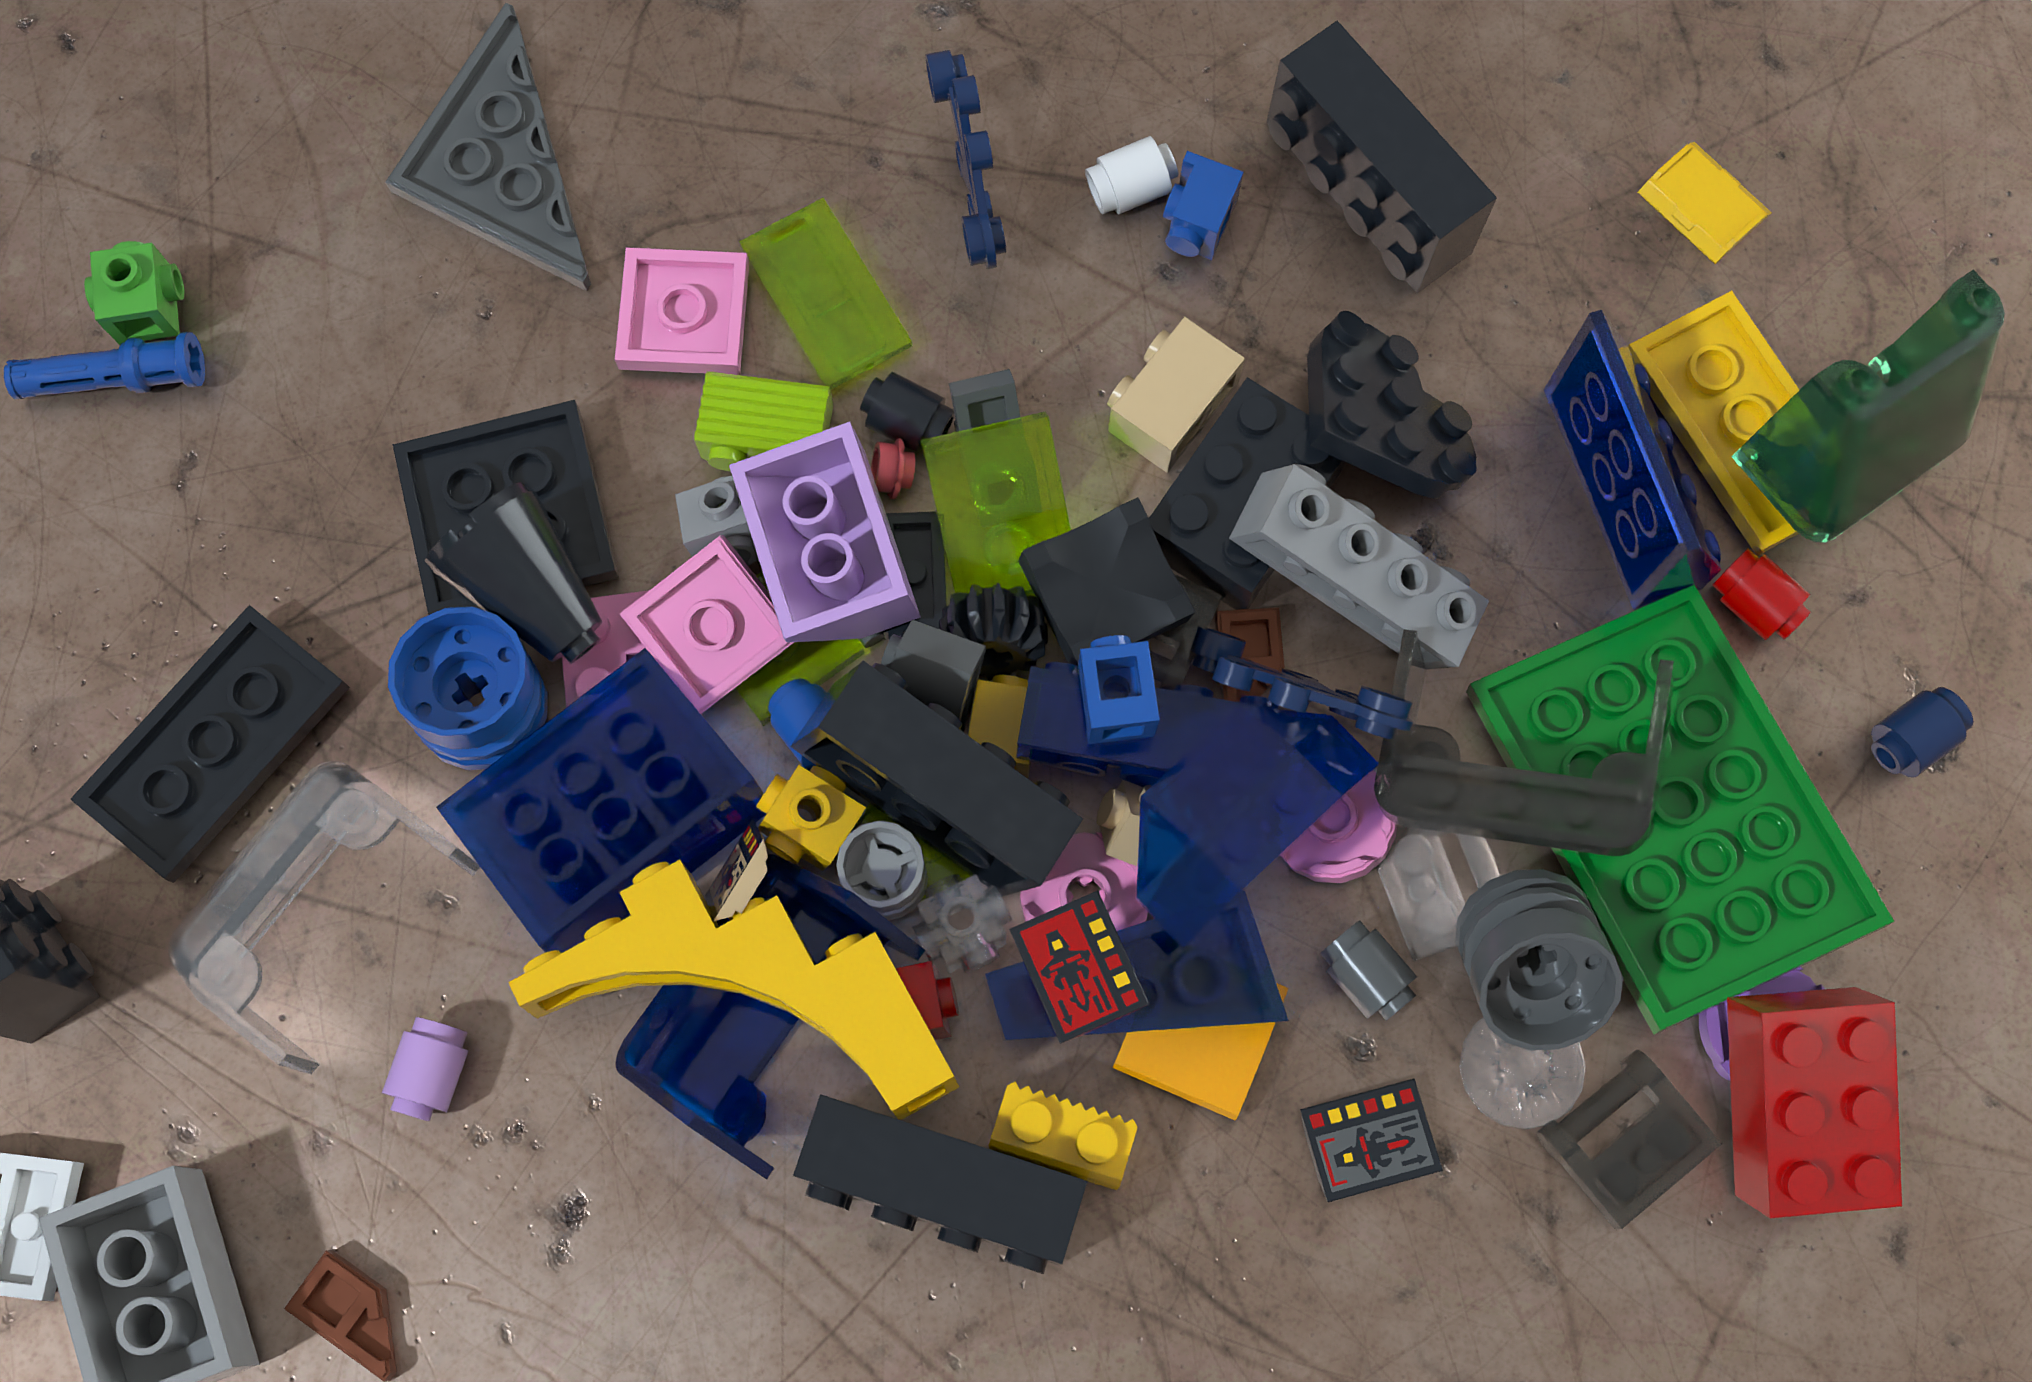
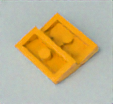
M1166 937L1144 990L1149 1004L1135 1012L1112 1068L1236 1121L1273 1031L1288 988Z

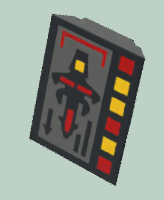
M1415 1078L1300 1109L1309 1151L1327 1202L1443 1171Z

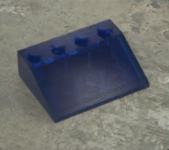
M1602 310L1591 312L1543 390L1633 610H1636L1694 584L1698 590L1703 589L1722 570L1720 567L1721 552L1716 537L1710 530L1704 529L1696 510L1697 494L1694 484L1687 474H1681L1673 455L1674 442L1671 429L1663 418H1658L1649 397L1650 382L1646 370L1640 363L1634 362L1627 343Z
M646 648L436 807L538 946L545 952L559 950L561 953L585 941L584 934L586 931L599 922L613 917H619L623 920L631 916L619 892L633 885L632 880L640 871L659 862H668L670 865L680 859L689 872L693 873L740 836L752 818L756 823L766 815V813L756 808L764 793L754 777Z

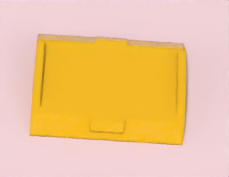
M1695 142L1684 146L1658 169L1637 192L1714 264L1720 261L1772 214L1734 176L1719 165Z

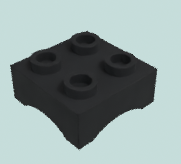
M1139 497L1073 530L1022 550L1018 560L1035 597H1038L1045 617L1074 675L1079 673L1078 660L1080 649L1091 648L1090 643L1092 641L1107 636L1124 635L1130 637L1131 643L1144 642L1188 622L1196 612L1159 546L1148 515Z

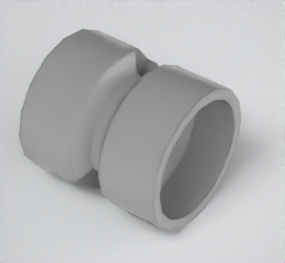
M884 821L863 824L851 832L839 848L836 864L839 881L854 907L869 918L884 921L901 918L915 909L925 895L928 875L921 846L912 833L900 825Z

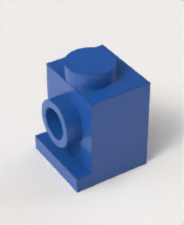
M1190 151L1186 152L1182 163L1179 184L1175 183L1163 213V218L1171 220L1170 230L1165 240L1171 250L1188 257L1199 255L1210 260L1213 259L1238 201L1243 171Z
M1114 635L1092 641L1090 643L1091 648L1080 649L1078 668L1088 744L1154 737L1160 718L1148 641L1131 643V639L1128 636ZM1117 682L1125 686L1128 696L1108 699L1103 692V688L1109 683Z

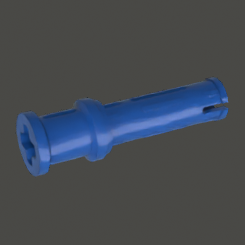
M193 332L179 333L176 340L145 343L141 338H131L121 343L119 349L67 354L38 359L8 360L6 362L7 365L4 366L5 385L8 393L15 400L40 395L124 386L136 393H147L152 390L154 385L183 382L187 387H200L205 379L204 354L201 344Z

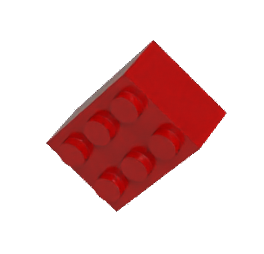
M1857 987L1727 997L1735 1196L1768 1218L1902 1207L1895 1002Z

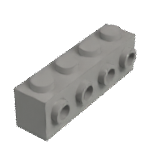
M1293 464L1261 474L1229 537L1230 540L1422 670L1459 667L1489 603L1488 599L1469 587L1470 580L1464 574L1449 567L1439 566L1422 554L1423 548L1417 541L1403 534L1392 533L1374 520L1375 514L1370 508L1357 501L1343 499L1326 487L1325 478L1312 468Z

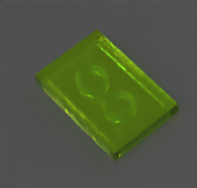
M1040 412L921 440L954 593H969L972 584L988 588L993 587L996 582H999L1001 587L1005 589L1023 586L1026 595L1035 596L1018 562L1022 550L1071 530L1050 420L1047 413Z

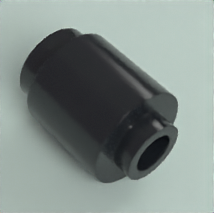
M891 372L885 381L876 377L867 389L860 406V410L868 414L865 427L894 442L897 438L903 439L905 447L916 453L923 449L935 455L945 440L955 418L954 410L944 405L946 400L944 397L895 372Z

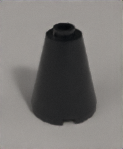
M522 482L515 483L479 505L468 514L472 521L458 535L450 529L429 551L425 562L433 570V573L482 610L498 615L516 631L519 638L551 662H555L564 656L572 664L589 652L601 640L594 631L603 621L540 498L527 482L525 485Z

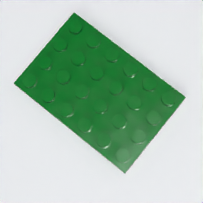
M1695 584L1469 684L1466 690L1468 697L1566 876L1585 893L1600 929L1603 931L1616 958L1623 980L1653 1035L1726 1002L1727 997H1736L1877 932L1894 922L1893 917Z

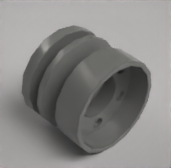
M1544 869L1515 870L1489 880L1468 898L1457 918L1455 942L1470 978L1480 1010L1491 1031L1506 1043L1527 1050H1559L1586 1040L1609 1021L1621 1000L1623 976L1585 893L1568 877Z

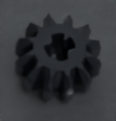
M996 582L993 587L988 588L972 584L969 593L958 592L951 594L950 604L942 608V619L939 620L940 630L986 646L980 675H985L988 681H991L995 675L1015 676L1017 670H1033L1036 667L1037 659L1045 656V645L1048 643L1047 623H1045V614L1038 597L1026 595L1023 586L1005 589L1001 587L999 582Z

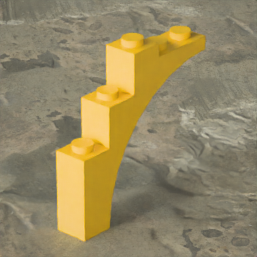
M680 859L670 865L668 862H659L643 869L633 878V885L619 892L631 916L623 920L619 917H613L599 922L586 931L584 934L585 941L563 953L559 950H553L535 957L523 967L524 974L508 982L519 1006L537 1019L584 998L636 986L695 985L744 994L790 1012L833 1040L870 1077L898 1120L910 1116L959 1088L951 1069L876 932L865 938H862L861 934L857 933L839 940L825 951L827 959L815 964L791 917L777 895L767 901L763 897L751 899L742 914L735 911L733 916L728 917L729 922L719 927L717 921L712 920L709 906L694 877Z

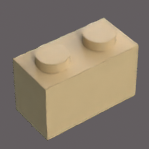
M1184 317L1172 333L1164 329L1156 336L1144 355V361L1147 364L1134 379L1126 375L1112 392L1107 402V406L1111 408L1108 432L1168 473L1239 383L1245 358Z

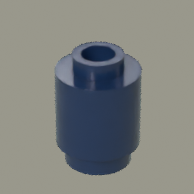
M1938 687L1932 692L1921 691L1872 728L1871 735L1874 742L1871 746L1872 753L1878 763L1892 774L1901 773L1911 778L1917 777L1965 741L1966 731L1972 728L1974 723L1972 713L1966 703L1956 693L1947 688Z

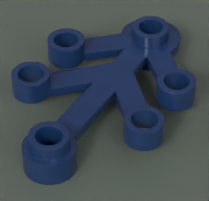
M950 50L925 54L933 102H950L958 141H955L958 168L970 194L966 195L969 215L961 217L970 266L985 264L986 269L996 268V255L1006 253V242L1000 216L993 217L988 190L984 191L982 170L993 169L989 136L987 130L971 133L969 115L981 113L976 80L974 75L968 76L963 54L952 56Z
M1197 627L1190 651L1196 653L1192 665L1214 673L1212 679L1219 683L1249 692L1254 679L1271 684L1272 687L1267 699L1271 703L1302 713H1306L1309 702L1320 703L1329 706V711L1356 720V728L1383 738L1393 740L1396 729L1411 731L1414 721L1409 719L1408 716L1413 703L1408 700L1365 686H1361L1359 694L1338 688L1334 692L1319 683V680L1288 669L1283 670V668L1280 672L1243 658L1242 654L1246 645V641L1207 627Z

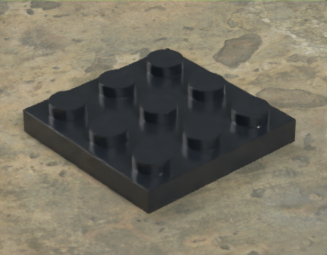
M575 400L392 444L428 615L444 608L475 607L481 609L433 573L425 559L429 551L450 529L458 535L472 521L468 516L469 513L500 491L518 482H522L524 485L527 482L536 491L584 586L619 578L583 421Z

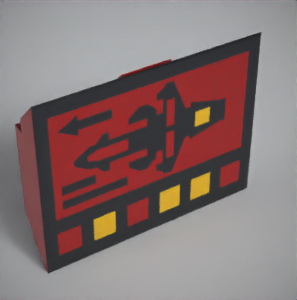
M1098 890L1009 929L1060 1044L1125 1017L1149 1004Z

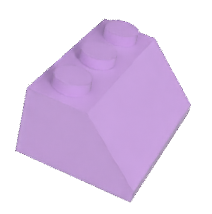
M850 422L729 465L783 638L787 643L861 639L921 617L865 450Z

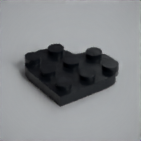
M1350 311L1339 312L1331 323L1310 343L1307 355L1310 446L1415 494L1436 499L1440 498L1448 490H1458L1477 471V456L1472 439L1468 434V431L1472 428V419L1468 412L1455 402L1446 401L1442 403L1423 390L1419 374L1414 367L1419 359V355L1409 340L1399 335L1389 337L1372 325L1364 323L1359 316Z

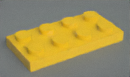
M1732 290L1632 342L1624 351V357L1757 556L1853 505L1869 493Z

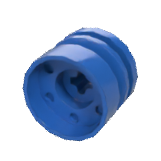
M475 607L444 608L419 619L400 637L389 660L388 688L397 710L414 729L422 742L447 764L465 770L495 769L518 759L538 739L547 719L548 691L542 677L516 631L496 614ZM480 693L485 700L480 705L474 707L469 700L474 695Z

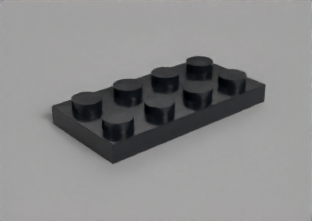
M249 605L70 800L162 878L174 883L350 687Z

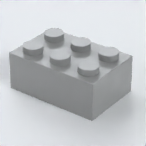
M171 1166L39 1217L83 1382H217L260 1365L202 1169Z

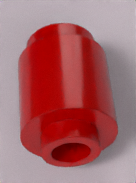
M1749 548L1712 584L1713 587L1723 594L1720 601L1764 640H1767L1774 632L1783 640L1786 639L1811 613L1803 605L1811 594L1767 555L1763 554L1759 558Z

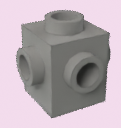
M732 475L721 477L710 483L675 494L683 544L692 557L718 536L724 535L748 566L759 560Z

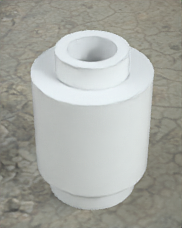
M1151 136L1097 157V164L1085 169L1091 194L1102 214L1113 210L1117 214H1121L1171 193V180L1178 177L1177 165L1170 148L1166 143L1157 146Z

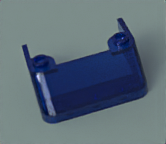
M768 855L765 861L768 871L751 899L763 897L767 901L776 895L778 896L815 964L827 959L825 951L834 943L857 933L861 934L862 938H865L876 932L883 947L887 945L916 961L925 952V949L852 891L777 855ZM728 918L717 920L719 927L729 922ZM663 985L623 1040L616 1056V1070L688 1127L767 1180L774 1167L745 1146L748 1141L752 1140L760 1132L766 1119V1095L760 1088L754 1085V1082L799 1018L790 1012L741 993L695 985Z

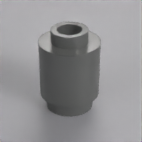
M1360 920L1320 953L1330 965L1326 972L1367 1019L1378 1011L1387 1021L1417 996L1408 985L1418 976L1377 929L1370 932Z

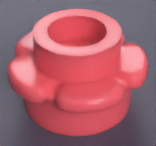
M897 438L895 444L877 442L872 455L871 471L878 492L887 493L890 499H896L901 488L910 489L914 479L915 454L914 452L904 451L905 445L901 438Z

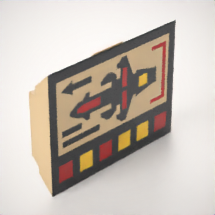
M753 818L705 895L713 921L731 917L735 911L742 914L768 871L765 862L768 855L764 838Z

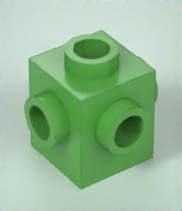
M126 241L116 244L112 249L90 252L92 276L85 278L86 298L91 310L95 314V320L119 345L131 338H141L143 341L173 337L180 333L177 301L184 299L183 279L177 265L174 263L169 264L152 242Z

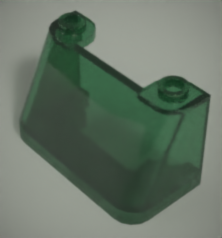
M1973 269L1955 281L1942 294L1941 298L1908 330L1868 363L1870 367L1855 360H1841L1833 363L1812 377L1731 457L1801 536L1813 542L1824 543L1837 538L1953 454L1970 437L2004 324L2005 311L1998 293ZM1880 370H1882L1883 381L1877 374Z

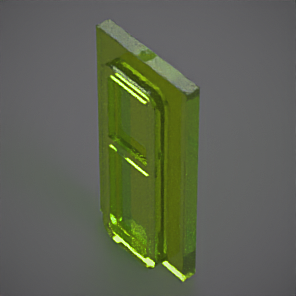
M824 197L739 241L740 247L744 253H747L749 262L823 385L830 386V390L912 347V340Z

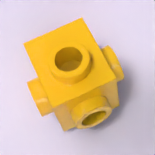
M798 765L789 780L776 774L761 797L756 808L766 813L758 829L768 836L765 840V846L779 857L796 865L803 858L824 871L832 863L839 848L854 828L866 807L843 793L846 785L834 774L818 766H813L808 771ZM797 809L807 810L812 815L813 821L809 822L802 819Z

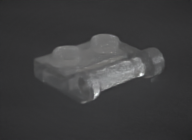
M1478 800L1464 802L1443 812L1397 827L1396 838L1386 858L1376 866L1413 962L1457 947L1455 942L1457 918L1465 905V901L1440 841V836L1456 832L1478 889L1489 880L1501 876L1479 823L1484 819V815Z

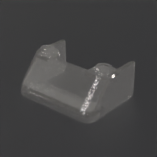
M339 761L321 763L304 776L178 925L170 938L168 947L172 966L202 1005L276 1064L311 1075L320 1064L247 1006L257 994L262 982L260 961L251 951L339 844L355 850L372 848L385 840L400 821L470 875L474 876L481 867L463 851L353 767Z

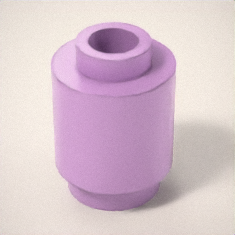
M419 1017L415 1018L411 1032H403L382 1090L383 1094L395 1097L390 1110L425 1121H430L434 1109L443 1112L448 1111L468 1054V1050L463 1049L467 1032Z

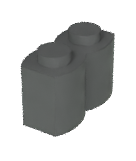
M911 620L903 637L895 634L891 636L884 651L881 664L898 673L908 685L905 691L927 706L928 703H935L952 712L962 722L960 730L962 732L965 731L986 646Z

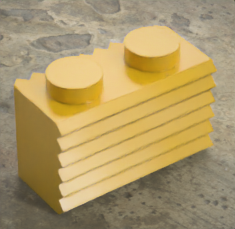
M1015 1081L1006 1087L988 1146L991 1150L1117 1190L1120 1188L1138 1127L1133 1119L1124 1123L1120 1115L1111 1119L1107 1110L1098 1115L1094 1106L1085 1110L1081 1102L1072 1106L1068 1098L1061 1102L1058 1101L1055 1094L1046 1098L1042 1089L1034 1094L1029 1085L1020 1090Z

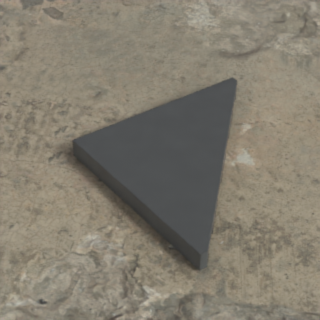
M505 3L385 183L392 193L587 291L591 281L518 17L514 7Z

